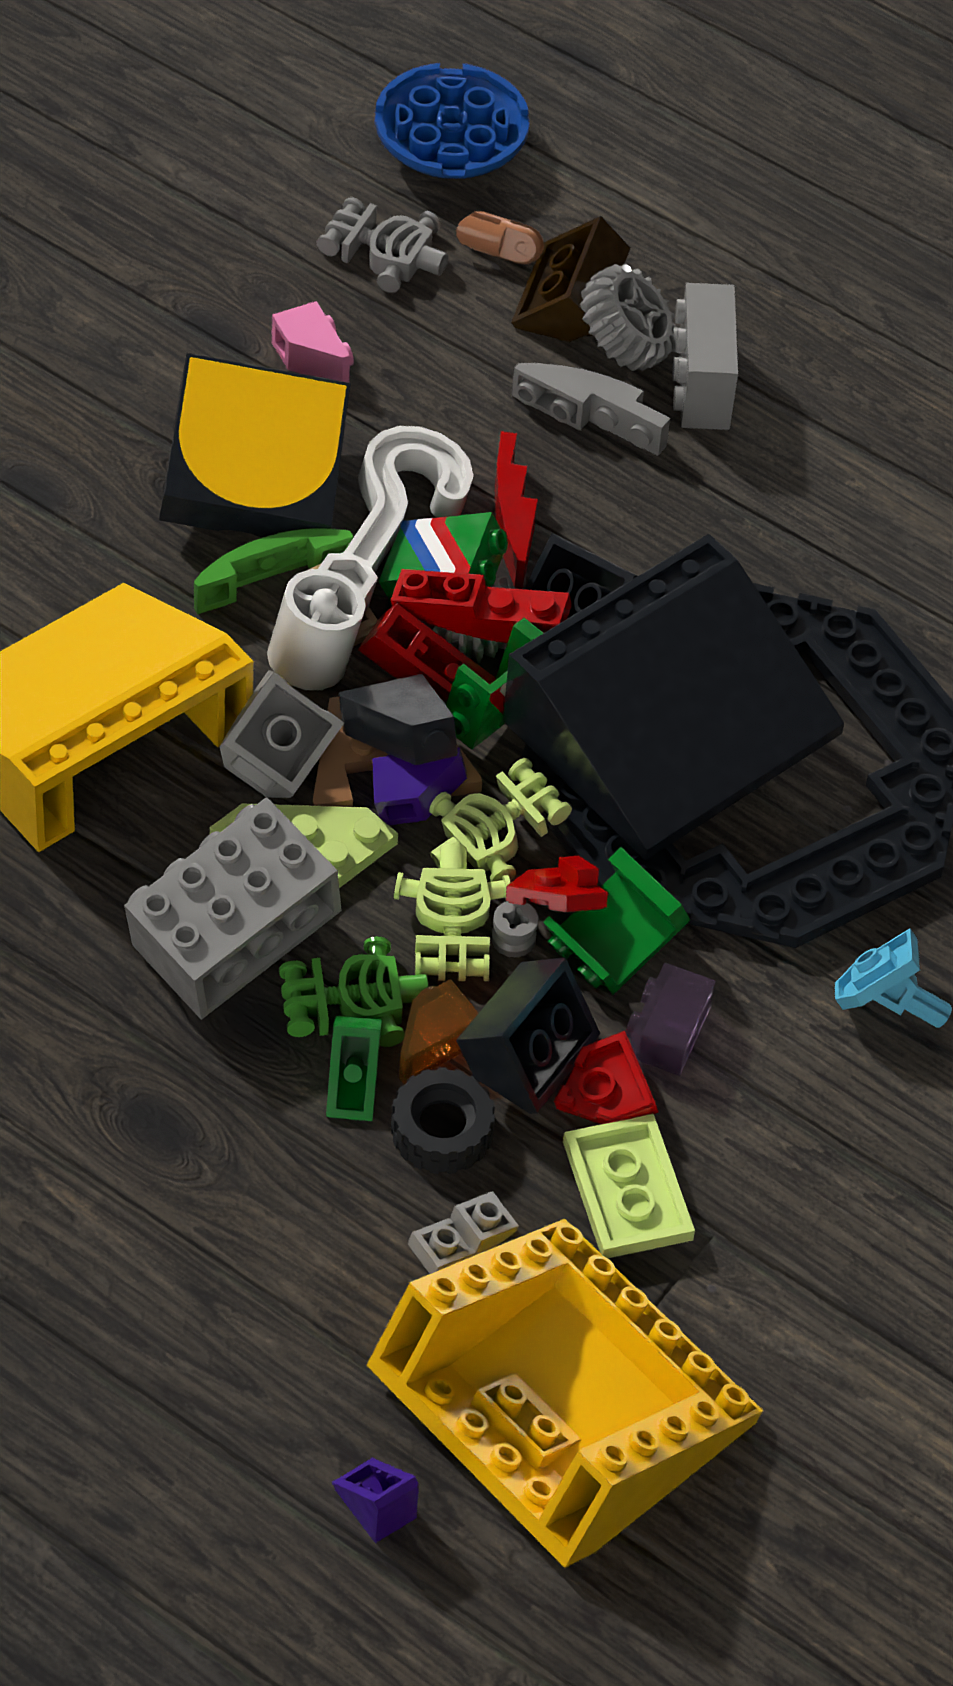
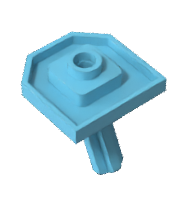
M910 928L879 948H873L864 952L835 982V1000L842 1010L861 1007L874 1000L899 1015L906 1010L936 1028H940L947 1022L952 1011L949 1003L918 986L917 977L915 976V973L920 971L918 939Z

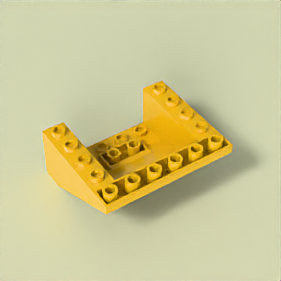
M125 583L118 585L0 651V811L36 851L40 852L75 831L74 775L183 712L217 748L220 747L235 719L253 694L254 661L227 633Z
M566 1219L410 1282L366 1365L564 1568L598 1551L755 1425L763 1412L743 1388L736 1385L714 1363L710 1356L703 1353L681 1331L677 1324L670 1321L648 1300L644 1292L637 1289L615 1268L608 1258L604 1257Z

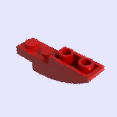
M401 569L391 597L392 606L398 603L417 619L455 633L502 643H508L513 626L521 619L526 618L545 633L565 621L572 606L570 593L486 587L484 575Z

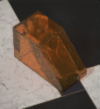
M451 979L437 987L430 986L425 988L412 1001L400 1056L399 1079L404 1085L411 1076H417L421 1074V1071L427 1069L432 1070L462 1053L456 1040L479 1012Z

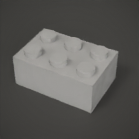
M686 283L684 299H677L675 322L680 324V328H673L672 352L679 353V357H674L672 379L680 383V386H675L673 410L681 411V428L730 430L738 378L735 285Z

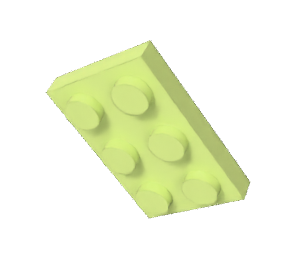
M654 1114L564 1132L563 1144L599 1251L604 1257L613 1258L693 1241L695 1229Z

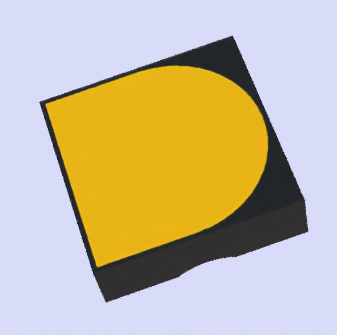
M186 353L159 521L215 531H240L261 538L294 530L331 529L351 383Z

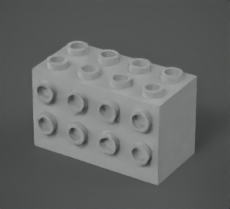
M266 797L257 805L251 804L242 809L232 824L221 832L215 831L209 834L201 842L199 849L186 859L180 858L171 863L161 878L150 886L140 887L130 896L128 903L124 907L132 945L202 1020L341 912L338 870Z

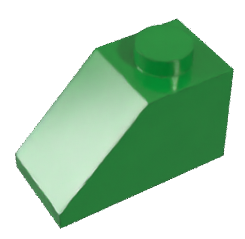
M336 1016L333 1026L326 1117L364 1121L373 1120L382 1027L381 1019Z

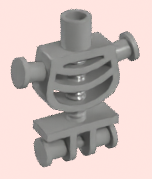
M353 197L347 198L344 201L343 209L338 210L333 216V221H330L326 226V235H321L316 242L318 249L328 256L336 255L340 249L339 244L342 245L341 261L349 263L362 243L370 245V269L379 275L377 285L383 291L390 293L399 290L401 281L409 282L418 268L440 276L448 262V253L431 247L432 233H436L441 228L440 220L434 213L424 211L419 217V222L403 215L393 216L381 222L372 230L376 224L377 205L370 203L365 208L360 200Z

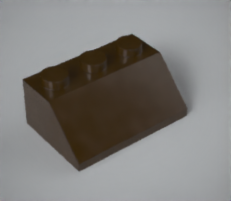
M602 216L544 242V250L534 264L511 324L516 329L568 342L585 335L592 336L589 334L591 330L589 324L582 319L586 313L580 306L583 301L581 292L586 288V284L591 280V277L598 272L615 264L620 267L623 266L631 249L630 246Z

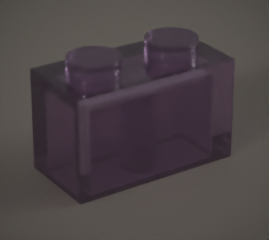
M664 962L658 978L650 977L646 983L641 1002L645 1004L642 1012L634 1011L627 1025L626 1034L631 1039V1046L638 1061L679 1076L681 1075L711 1009L715 980Z

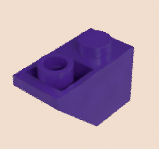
M460 747L457 748L458 756L420 765L411 764L390 754L386 757L372 758L374 804L379 818L388 825L426 821L431 815L429 809L435 797L442 792H447L451 795L467 779V770Z

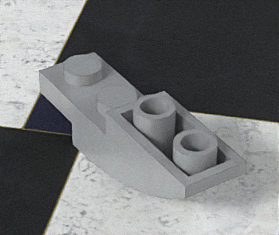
M518 363L514 367L512 397L520 400L522 403L530 405L578 430H581L590 421L600 428L608 430L657 456L667 446L670 418L642 404L643 390L609 376L574 367L543 363Z

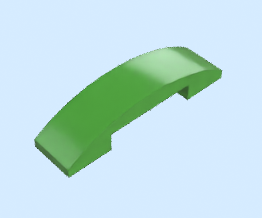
M302 529L270 535L242 545L217 559L194 580V609L197 614H201L237 601V587L305 565L309 569L323 562L327 554L343 553L352 541L353 535L349 530Z

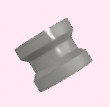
M506 901L495 910L491 941L499 953L507 957H521L531 952L534 948L538 915L530 904L518 905Z

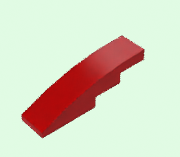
M501 431L495 480V514L500 528L505 531L508 539V548L506 553L503 554L505 564L514 588L523 589L535 530L538 499L524 497L527 466L514 464L517 433Z

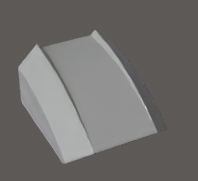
M268 670L220 745V751L224 767L265 797L291 798L341 729L344 722L331 712L320 708L287 684L288 681L276 672Z

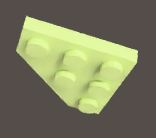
M242 803L210 827V834L215 831L221 832L234 822L242 809L251 804ZM274 804L338 870L339 888L398 844V833L367 807Z

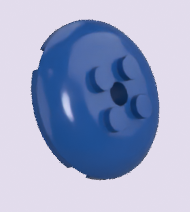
M440 63L404 72L384 88L376 103L375 127L387 151L409 168L438 178L465 179L481 176L499 169L519 153L529 133V109L520 92L498 74L468 64H463L462 69H440Z

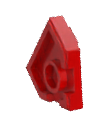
M580 856L559 857L558 867L531 869L524 872L506 886V901L511 904L525 905L526 898H528L533 903L549 905V910L561 912L586 911L607 907L608 892L598 886V867Z
M625 1031L582 1047L574 1061L575 1067L565 1086L560 1088L554 1100L556 1109L598 1124L659 1113Z

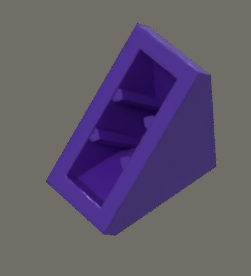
M375 1458L369 1459L332 1482L335 1491L375 1543L417 1517L419 1483L416 1476Z

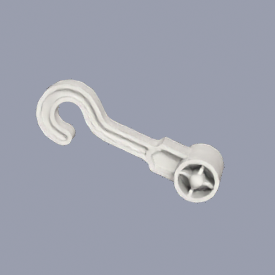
M397 426L381 431L369 442L358 481L361 494L370 514L343 553L327 554L318 569L297 573L288 581L267 656L272 670L287 680L289 685L304 690H323L335 686L344 677L363 614L369 607L378 579L375 572L395 542L408 505L405 487L397 472L414 471L424 475L432 482L435 492L430 510L434 516L447 517L461 514L474 475L470 459L458 444L443 434L419 426Z

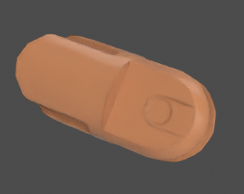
M475 211L465 217L456 229V237L461 244L517 264H530L541 256L544 250L543 238L539 231L533 227L483 211Z

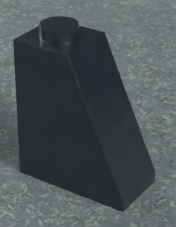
M423 674L338 692L345 735L414 765L458 756L454 716Z

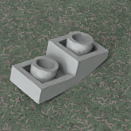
M492 1191L455 1205L450 1218L412 1232L408 1245L429 1274L494 1248L514 1234L519 1225Z

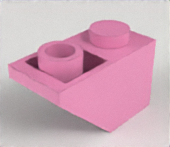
M317 301L272 315V344L289 371L349 383L350 366L354 363L352 350L347 342L342 343L337 335L332 317L330 315L325 316Z

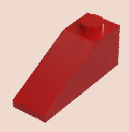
M398 603L377 620L358 648L370 660L398 679L423 674L441 700L445 702L448 700L457 669L462 664H465L488 684L497 680Z

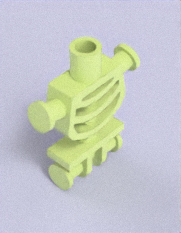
M522 758L510 768L508 776L511 780L503 771L496 775L499 790L510 801L505 806L496 799L481 793L469 794L457 805L451 801V795L447 792H442L435 797L429 811L434 816L441 815L443 817L441 821L448 840L432 850L430 855L437 867L440 868V847L449 843L462 844L467 848L468 862L475 869H484L485 872L490 870L492 873L490 876L491 882L503 880L504 875H508L511 881L516 875V870L512 865H507L506 862L515 856L519 848L513 820L522 815L542 837L548 833L545 818L540 813L546 811L549 814L548 821L552 825H558L568 818L572 807L569 803L561 802L558 799L559 792L554 786H546L547 778L541 772L535 773L531 769L532 762L528 758ZM512 781H519L520 783L515 786ZM506 827L508 833L505 839L500 842L498 831ZM490 838L493 847L486 850L484 841Z
M457 843L445 844L440 847V868H423L420 881L403 878L404 873L400 872L396 880L394 899L399 900L400 895L416 898V917L419 922L436 932L444 933L443 936L416 935L415 975L438 976V981H445L446 972H458V981H466V976L483 977V981H489L490 937L462 936L461 933H468L485 924L489 918L490 900L502 898L506 900V886L510 884V878L508 875H504L503 880L487 882L484 869H467V848L464 845ZM421 955H438V957H421ZM446 955H459V962H446ZM466 956H484V958H466Z

